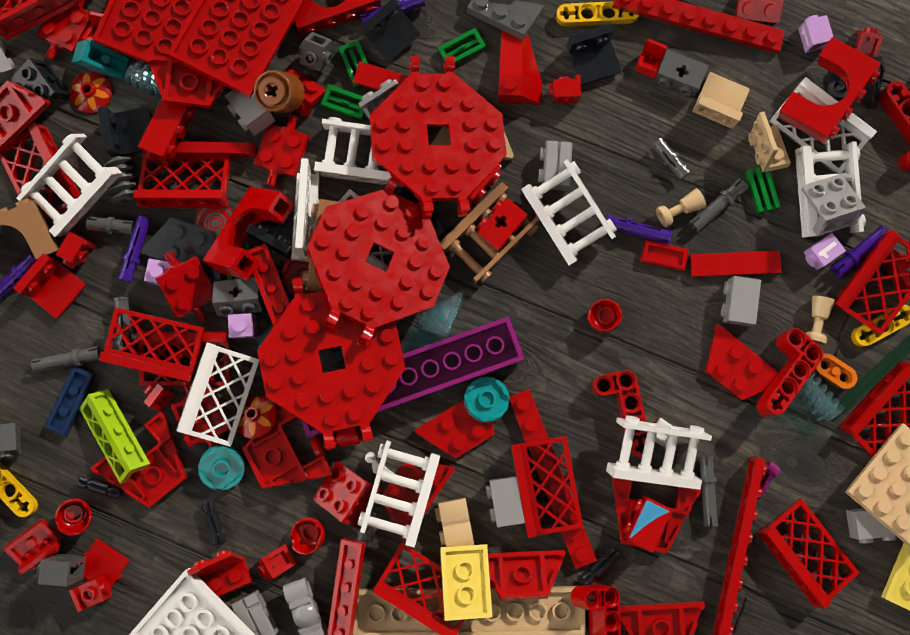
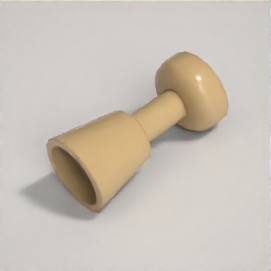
M695 188L683 197L678 205L670 209L666 206L657 207L656 214L660 223L667 228L672 225L674 216L682 212L687 214L706 208V201L700 190Z
M812 296V317L815 319L812 332H806L805 334L817 344L826 345L827 337L821 332L823 322L828 319L835 300L824 296Z

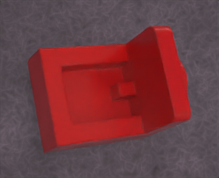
M647 39L634 71L655 79L668 47L654 40Z

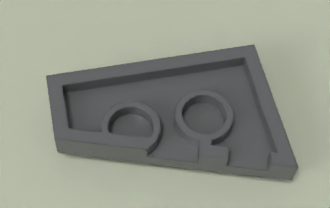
M472 0L467 6V14L522 40L528 35L544 10V5L519 0Z

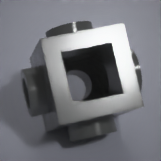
M314 32L310 33L300 45L299 54L301 57L299 63L314 71H320L325 65L328 66L332 58V53L330 52L332 40Z

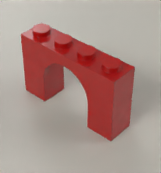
M306 0L295 19V23L301 37L308 36L312 32L317 33V31L325 28L332 29L345 21L352 22L360 16V13H367L382 7L381 1L345 0L334 7H323L316 4L313 0Z
M832 37L820 53L817 65L839 76L846 85L847 95L838 103L823 106L792 92L781 107L778 118L826 144L829 138L834 139L841 129L839 124L842 120L847 121L854 111L852 106L855 102L860 103L867 93L865 90L867 85L875 83L880 75L878 69L881 62Z
M249 187L202 261L218 273L248 280L259 263V260L242 248L248 236L246 230L249 225L257 226L264 221L284 223L295 204L280 191Z

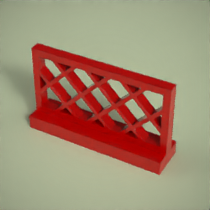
M0 0V6L4 5L3 8H0V34L8 41L84 0Z
M35 122L28 126L29 130L15 138L0 153V159L18 196L22 192L21 188L30 181L32 170L40 172V170L33 168L36 156L42 157L43 168L58 151L48 128ZM32 137L34 141L32 151L25 150L26 140ZM12 149L17 150L14 162L9 161L6 155ZM23 152L31 154L27 166L20 164ZM19 166L26 168L23 181L17 177ZM59 168L52 177L74 199H78L81 194L75 182ZM42 187L41 190L49 191L47 201L52 205L55 192L52 189ZM65 202L58 207H54L59 214L68 209ZM44 211L43 214L46 220H50L51 217Z
M143 154L138 190H134L133 198L140 208H227L228 199L226 195L231 156L176 154L173 159L171 158L169 164H166ZM149 162H159L161 164L152 172L148 169ZM173 162H181L183 164L174 172L168 168ZM195 162H202L204 165L196 172L190 168ZM216 162H224V167L218 172H215L211 167ZM166 169L170 175L160 182L156 176ZM187 169L192 175L182 182L177 176ZM209 169L214 175L203 182L199 176ZM152 179L158 183L152 189H145L146 184ZM173 179H176L179 185L173 190H168L165 186ZM195 179L201 183L195 190H189L186 187ZM219 179L222 182L221 190H211L208 186Z
M894 230L886 231L835 299L833 306L843 310L877 334L882 335L910 298V288L900 290L898 277L910 275V272L897 274L895 261L908 259L910 269V243L900 237L899 233ZM897 243L906 248V257L894 258L893 248ZM888 255H890V259H889V260H885L886 257H887ZM891 262L893 275L880 277V265ZM874 273H876V278L871 279ZM894 278L896 291L883 293L881 280ZM877 280L879 294L867 296L865 285L870 281ZM862 291V295H863V296H862V297H857V296L860 294V292ZM901 292H906L905 295L902 297ZM897 293L898 304L896 307L886 309L884 295ZM880 296L882 309L869 311L867 298ZM863 299L866 312L855 313L849 307L854 300ZM893 310V311L890 313V315L888 316V315H887V311ZM883 312L884 323L880 328L872 324L870 314ZM860 315H866L867 320L861 317Z
M115 307L104 352L100 353L99 361L184 381H193L205 328ZM120 313L128 315L132 324L124 329L118 323ZM148 319L151 321L154 329L144 334L138 324ZM169 324L173 326L176 334L166 340L160 329ZM135 326L141 337L130 343L125 332ZM190 329L198 331L196 341L188 345L182 334ZM157 331L163 342L152 348L147 337ZM121 335L127 346L120 350L112 349L114 339ZM179 336L185 347L174 353L169 342ZM143 340L149 351L143 355H138L133 346ZM165 345L171 356L165 360H160L155 351ZM186 350L191 356L190 366L182 365L177 358L178 355Z
M157 331L147 337L149 343L154 347L163 342ZM161 331L166 340L176 334V331ZM186 331L182 334L188 345L196 341L198 331ZM204 331L200 348L204 350L205 344L211 343L216 346H224L225 349L230 350V340L232 338H229V331ZM136 332V339H138L141 336L138 332ZM179 336L169 342L170 346H176L179 350L183 349L182 346L184 344ZM143 340L139 342V355L146 353V344ZM166 346L163 349H158V358L161 355H163L166 359L170 357L165 352L167 350ZM187 350L177 357L180 360L185 355L189 360H191V356L187 352ZM224 354L220 360L216 358V363L220 368H223L230 364V359L227 354ZM200 356V357L198 358V360H197V364H196L197 367H198V365H199L201 356ZM231 367L223 370L227 383L231 382ZM139 370L140 386H147L148 384L151 386H156L157 384L162 386H183L182 383L186 382L180 379L171 380L163 375H159L155 380H146V372ZM213 376L209 378L208 383L210 386L224 385L223 381H218Z
M897 362L839 426L844 433H848L872 458L876 454V443H885L891 436V426H899V424L904 423L910 428V423H906V410H910V407H906V394H910V391H906V381L910 378V363ZM894 394H900V407H891V398ZM891 410H900V423H891ZM879 411H885V423L876 424V414ZM865 427H870V440H863L858 435ZM876 427H885V439L876 440Z
M567 436L513 444L511 447L528 538L584 528ZM563 441L564 452L560 458L548 451L553 443ZM549 444L546 449L541 445ZM537 446L544 451L537 462L529 457L527 447ZM546 453L557 460L551 471H548L539 464ZM564 455L566 457L567 464L564 461H562ZM530 462L534 464V467L532 468V470H531ZM559 463L568 468L569 474L564 481L553 474ZM536 467L548 474L541 485L533 480L532 477ZM550 476L561 483L555 494L543 487ZM568 479H570L571 486L566 483ZM534 485H536L537 487H539L538 490L536 491V493H535ZM563 486L572 491L573 497L568 504L557 497ZM540 490H543L552 497L546 507L537 502L536 496ZM554 499L565 506L559 517L548 510ZM573 501L575 509L570 506ZM538 507L543 510L540 516ZM567 509L576 514L578 523L568 525L561 520ZM546 512L556 521L552 527L542 529L540 519ZM558 522H560L563 526L556 525L558 524Z
M802 498L797 499L769 525L762 527L756 532L813 607L827 608L831 604L830 600L860 573ZM798 507L804 512V522L794 521V511ZM781 522L788 523V536H781L775 527ZM794 524L804 525L803 539L793 537ZM809 526L816 527L819 531L818 541L809 540ZM793 540L803 541L802 555H797L792 550ZM808 542L818 544L817 557L808 556ZM824 545H830L833 549V559L823 558ZM807 559L817 560V574L809 572L807 569ZM823 561L833 562L832 576L822 575ZM838 563L844 564L850 571L844 578L838 577ZM822 578L832 579L831 590L827 593L822 588Z
M401 543L372 592L438 634L458 635L466 619L459 620L456 626L444 620V606L441 598L443 592H440L437 578L442 577V574L436 576L435 569L441 572V566ZM403 549L412 554L414 564L400 567L398 557ZM415 557H417L423 562L416 563ZM395 562H397L398 568L391 570ZM423 564L431 566L433 577L420 580L417 566ZM415 567L418 581L404 584L401 570ZM399 571L402 585L391 587L384 582L389 573ZM434 579L437 593L424 596L421 582ZM418 583L421 597L410 599L407 597L405 586ZM402 587L404 594L397 591L396 589ZM438 596L441 610L429 611L426 607L425 599ZM422 600L423 606L416 603V601ZM442 613L443 619L437 616L436 614Z

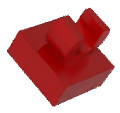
M148 384L143 391L148 395L144 403L150 408L161 412L175 396L171 389L157 384L155 388Z

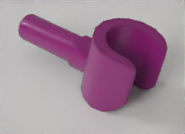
M772 461L766 464V473L768 475L761 487L763 494H765L772 479L780 473V468Z

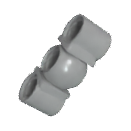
M305 577L283 585L284 596L292 611L293 620L299 626V635H327L317 603L313 599L308 579Z

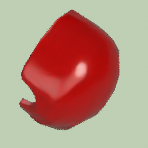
M600 299L590 306L587 318L592 328L596 331L610 333L619 327L622 321V310L616 302L610 299Z
M78 498L67 499L58 506L55 513V522L58 530L69 536L79 535L87 530L92 519L89 505Z
M312 517L302 518L296 522L290 533L293 543L292 549L300 555H310L320 549L325 540V531L321 522Z

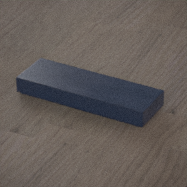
M73 366L44 428L68 437L79 414V408L86 399L96 374L78 366Z

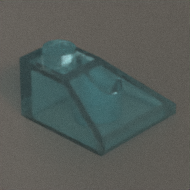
M458 292L434 305L433 308L429 309L428 313L423 312L419 322L420 325H423L421 330L441 339L448 338L462 304L463 294Z

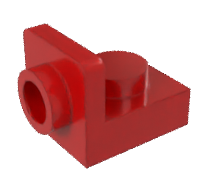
M865 27L864 31L857 30L858 38L854 49L869 57H877L884 35L877 34L878 29Z
M286 544L257 561L259 564L257 569L263 578H267L268 581L296 565Z

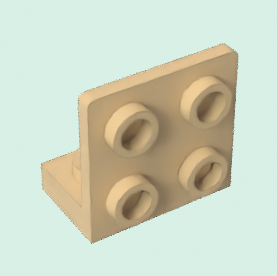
M710 72L692 112L733 129L742 117L743 113L740 111L750 89Z
M760 112L748 136L751 146H754L756 152V163L761 166L762 172L789 167L791 162L778 126H769L765 112Z

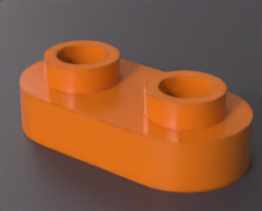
M828 353L823 354V358L814 372L839 389L852 388L857 382L855 370L835 356ZM822 361L826 363L825 369L821 367ZM841 374L845 376L844 382L840 380Z

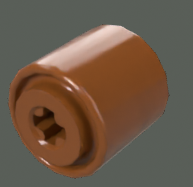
M269 70L262 73L256 79L254 96L257 103L269 112L291 113L302 104L304 87L302 82L293 74ZM274 87L278 88V90H276L277 96L273 94Z

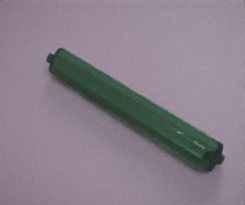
M910 334L837 401V406L844 412L849 411L910 354Z

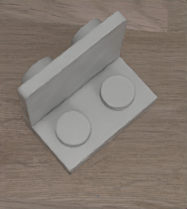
M842 174L804 185L801 189L819 215L812 229L816 236L856 224L866 208Z

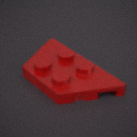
M147 54L162 99L166 104L211 109L226 87L169 57Z
M6 81L0 87V153L51 104L47 99L12 81Z
M716 324L705 372L739 400L747 399L765 391L779 372L724 327Z
M463 400L414 431L454 458H457L493 436L494 424L493 422H481L474 419L468 414Z
M404 462L396 475L419 481V479L424 480L426 471L422 470V467ZM438 464L424 514L456 469L455 467ZM390 483L382 494L408 503L417 502L419 493L415 492L416 490ZM384 506L393 523L406 526V524L411 525L413 516H410L409 512Z
M565 550L488 553L490 584L501 601L548 599L564 560Z
M690 601L620 606V620L629 635H692L698 625L697 620L701 610H704L705 602Z

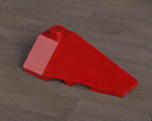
M501 30L498 103L541 105L542 80L529 36L527 35L522 40Z

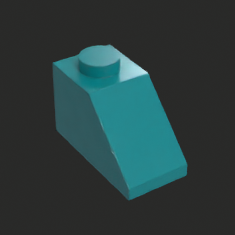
M88 39L77 42L71 63L91 72L123 79L129 58Z

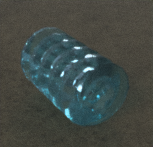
M140 60L136 64H131L125 72V83L143 92H147L157 99H162L150 64L144 66V62Z
M813 371L800 389L803 393L799 399L808 398L805 406L813 405L814 408L811 413H820L817 418L818 422L832 420L841 414L845 407L843 405L838 406L839 400L837 398L832 399L834 395L832 391L826 392L828 388L826 384L819 385L822 380L820 377L813 378L815 376V371Z

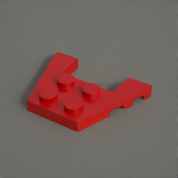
M284 408L277 410L278 417L275 426L268 434L261 438L250 439L242 448L262 489L334 475L324 455L305 466L302 465L283 428L284 425L297 419V417Z
M159 412L144 424L158 442L155 447L145 454L150 462L146 469L132 473L125 483L120 484L106 457L90 468L94 473L100 474L113 485L115 484L148 508L153 507L187 479L164 412Z
M612 477L620 543L642 548L625 539V533L623 532L626 522L632 520L635 514L633 508L637 500L629 499L632 480ZM678 487L675 507H668L673 511L654 551L662 553L669 551L681 529L684 519L690 513L694 501L700 495L701 489Z

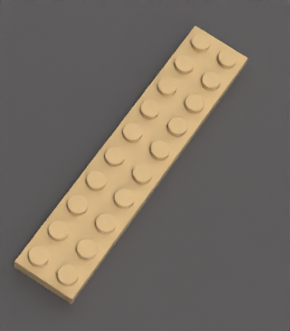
M553 586L548 599L501 601L494 588L490 587L492 617L466 619L458 635H586L585 609L575 607L571 603V592L577 586ZM397 588V589H396L397 591H399V592H401L402 594H404L402 588ZM405 588L407 597L410 599L421 597L419 588ZM422 588L424 596L437 593L436 588ZM359 589L353 635H440L373 593V589ZM438 596L425 599L426 607L429 611L441 610ZM422 600L416 601V603L423 606ZM442 613L436 614L437 616L443 619ZM448 620L447 622L456 626L459 620Z

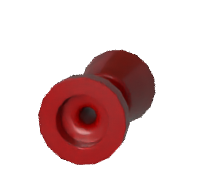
M356 427L336 432L334 437L335 446L347 447L361 444ZM317 436L311 438V445L316 458L325 456L326 448L324 441Z

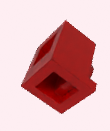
M576 75L575 79L559 77L553 83L548 84V95L553 98V104L579 103L581 98L580 75Z
M69 231L56 255L63 258L61 263L74 269L76 265L80 267L81 263L86 261L89 256L88 251L90 248L95 249L96 245Z
M104 574L69 590L77 612L105 601L113 595L110 582L106 580Z

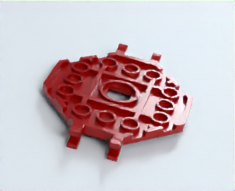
M411 56L408 65L410 75L370 114L372 161L378 166L381 165L390 173L392 178L415 194L414 196L421 201L422 218L432 216L434 212L433 202L457 201L458 217L467 216V212L470 211L468 198L507 155L502 113L455 74L454 56L445 57V63H443L444 74H420V57ZM444 126L448 128L450 145H429L427 127Z
M392 177L388 179L385 189L327 206L306 248L330 308L324 326L333 329L340 315L364 325L358 341L366 345L371 341L374 329L433 308L450 268L430 218H422L421 201L418 200L417 204L393 193L398 182ZM373 245L382 247L393 255L386 272L365 262Z
M301 277L292 279L295 297L257 350L266 397L322 433L326 450L336 448L332 432L360 426L363 442L373 440L370 422L405 370L396 323L391 322L374 329L371 341L367 345L363 344L358 339L364 325L340 315L333 329L324 326L330 312L325 292L304 294ZM341 347L346 368L323 373L319 351Z

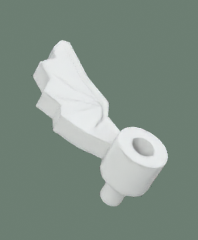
M368 452L365 460L367 463H372L373 473L377 474L380 464L377 462L375 454ZM384 466L383 471L395 474L394 472L390 471L386 466Z

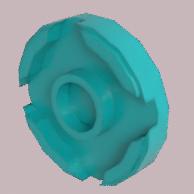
M480 377L467 387L464 394V406L468 414L481 422H493L501 418L509 406V393L505 385L496 378Z
M226 445L214 446L206 450L201 456L198 465V473L202 482L215 490L216 488L228 490L236 486L242 480L245 471L244 459L240 452Z

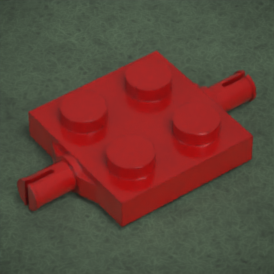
M86 0L42 22L36 35L51 44L45 54L47 58L54 60L59 50L75 52L77 42L82 41L81 38L90 25L88 17L90 12L82 8Z
M289 115L286 126L269 125L265 129L253 164L270 172L265 183L270 187H275L278 175L296 178L301 165V158L304 157L310 137L295 130L297 120L299 119L295 115Z
M173 251L165 253L164 256L170 267L164 273L156 276L155 280L175 317L179 318L188 312L194 311L199 322L207 320L208 317L202 307L206 302L213 299V286L198 257L194 256L185 262H178Z
M191 381L182 383L187 396L182 401L171 405L178 424L192 385ZM215 392L214 395L219 404L221 405L222 403L219 399V396L217 392ZM212 395L202 399L201 406L205 413L217 407ZM221 407L222 410H223V412H224V414H225V416H226V418H227V415H226V413H225L224 408ZM200 408L197 417L202 415ZM219 409L206 415L212 427L225 421ZM204 417L195 421L192 431L202 433L210 429ZM227 424L214 429L217 437L229 430ZM212 431L206 434L214 437ZM182 433L188 447L206 442L209 449L218 446L216 442Z

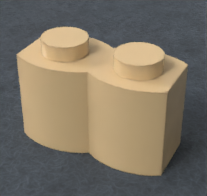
M466 498L439 502V508H435L437 522L442 521L443 531H439L441 545L446 544V547L474 545Z

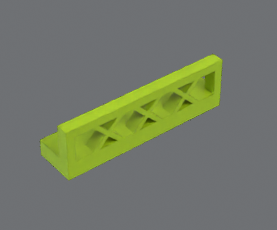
M109 389L88 394L79 409L119 483H125L132 473L146 469L150 462Z

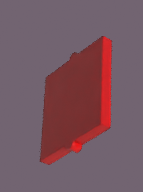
M97 538L89 551L84 553L86 559L83 577L91 580L104 574L106 580L110 582L112 589L116 581L122 578L121 574L130 560Z

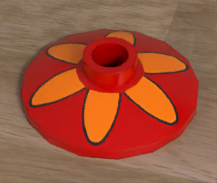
M85 72L78 75L72 81L69 89L71 94L69 98L73 106L87 114L98 113L97 108L108 106L113 96L110 81L103 74L97 72ZM91 87L90 92L85 93L86 89Z
M263 395L248 397L237 426L238 432L244 437L251 439L261 438L268 434L275 426L278 417L274 402ZM255 411L254 417L250 418L251 414Z

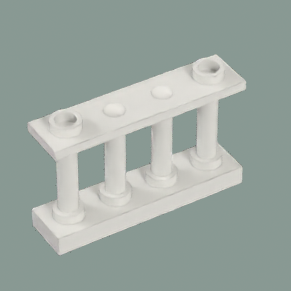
M329 117V120L322 119V125L325 130H329L325 159L322 162H315V173L323 177L380 185L387 184L388 179L391 177L390 173L378 170L377 164L372 161V149H370L368 166L358 168L355 165L359 135L370 136V125L343 122L336 117ZM338 131L351 133L347 160L344 165H337L333 162ZM398 183L396 187L402 188L403 186Z
M85 134L68 135L63 140L62 147L33 180L21 188L22 192L17 197L19 201L27 198L29 200L33 199L54 220V225L49 230L54 237L67 235L122 174L117 167H102L80 145L87 138ZM73 152L96 173V179L92 183H88L66 161ZM59 168L82 189V194L78 199H74L52 177ZM45 184L67 204L68 210L64 214L60 215L39 193Z
M857 142L843 145L844 151L814 153L812 146H802L795 149L802 238L816 236L812 229L818 218L816 210L802 192V187L838 175L816 176L813 167L815 162L844 160L845 173L840 174L844 176L861 200L858 165L860 150L857 147ZM864 214L861 215L856 224L850 226V233L864 232L866 224Z
M567 159L564 161L567 167L565 170L538 187H532L531 184H528L521 190L568 265H571L577 261L576 255L578 251L607 233L613 239L616 237L614 232L617 229L611 219L606 221L578 176L581 171L575 161L570 163ZM573 176L579 188L552 205L544 206L540 200L543 197L542 195ZM584 195L591 207L564 224L556 225L552 219L555 216L554 213ZM596 214L603 226L576 243L572 244L571 242L568 244L564 238L567 235L566 232Z
M626 416L625 419L617 418L616 422L626 429L619 460L616 463L608 462L606 471L613 478L701 489L702 480L695 476L693 468L699 440L711 441L712 438L711 435L704 432V428L691 425L689 429L643 422L634 416ZM635 430L647 431L642 460L638 466H632L628 461ZM657 433L669 434L663 465L659 469H653L650 463ZM678 436L689 437L690 442L684 469L681 472H674L671 468Z
M387 440L385 445H380L377 456L381 458L366 512L361 511L358 525L362 526L361 533H365L368 525L403 535L402 538L407 539L405 545L415 547L440 455L431 453L430 457L425 456V458L390 449L392 441ZM391 458L422 467V470L426 471L424 480L419 479L417 481L383 471L386 459ZM380 480L416 490L415 492L419 493L418 501L408 503L377 494ZM377 503L409 512V515L413 516L411 525L406 524V526L371 517L373 504Z

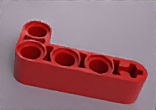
M893 81L880 91L878 101L910 146V91L902 82ZM902 109L907 112V115L903 113ZM910 150L898 158V166L904 172H910Z
M798 328L783 332L776 338L777 347L789 359L756 404L758 413L763 417L782 414L823 358L822 348Z
M624 370L598 376L592 381L591 389L596 395L616 394L621 418L625 419L626 416H634L639 418V421L647 422L637 378L633 372ZM622 375L629 377L630 384L628 387H623L620 384L619 379ZM600 379L605 380L608 384V389L605 392L600 391L597 387ZM627 397H631L635 401V406L631 410L625 406V399ZM638 430L634 433V436L643 435V438L633 439L630 452L632 456L642 458L644 449L640 452L636 451L635 447H638L639 443L645 445L647 431Z
M602 584L577 586L572 590L570 596L571 603L575 607L589 610L590 635H621L620 595L617 588Z

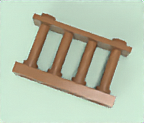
M503 182L440 242L444 253L448 250L454 251L477 274L473 278L475 284L479 281L484 283L492 275L490 271L527 234L532 236L539 229L537 224L540 219L538 216L531 222L526 218L522 224L524 229L516 237L512 236L507 241L509 244L500 253H497L477 236L478 231L475 224L485 217L489 219L492 215L490 209L499 200L503 202L508 197L506 195L508 187ZM497 221V228L503 226L500 222ZM464 235L470 236L492 258L484 268L460 245L461 242L459 240Z

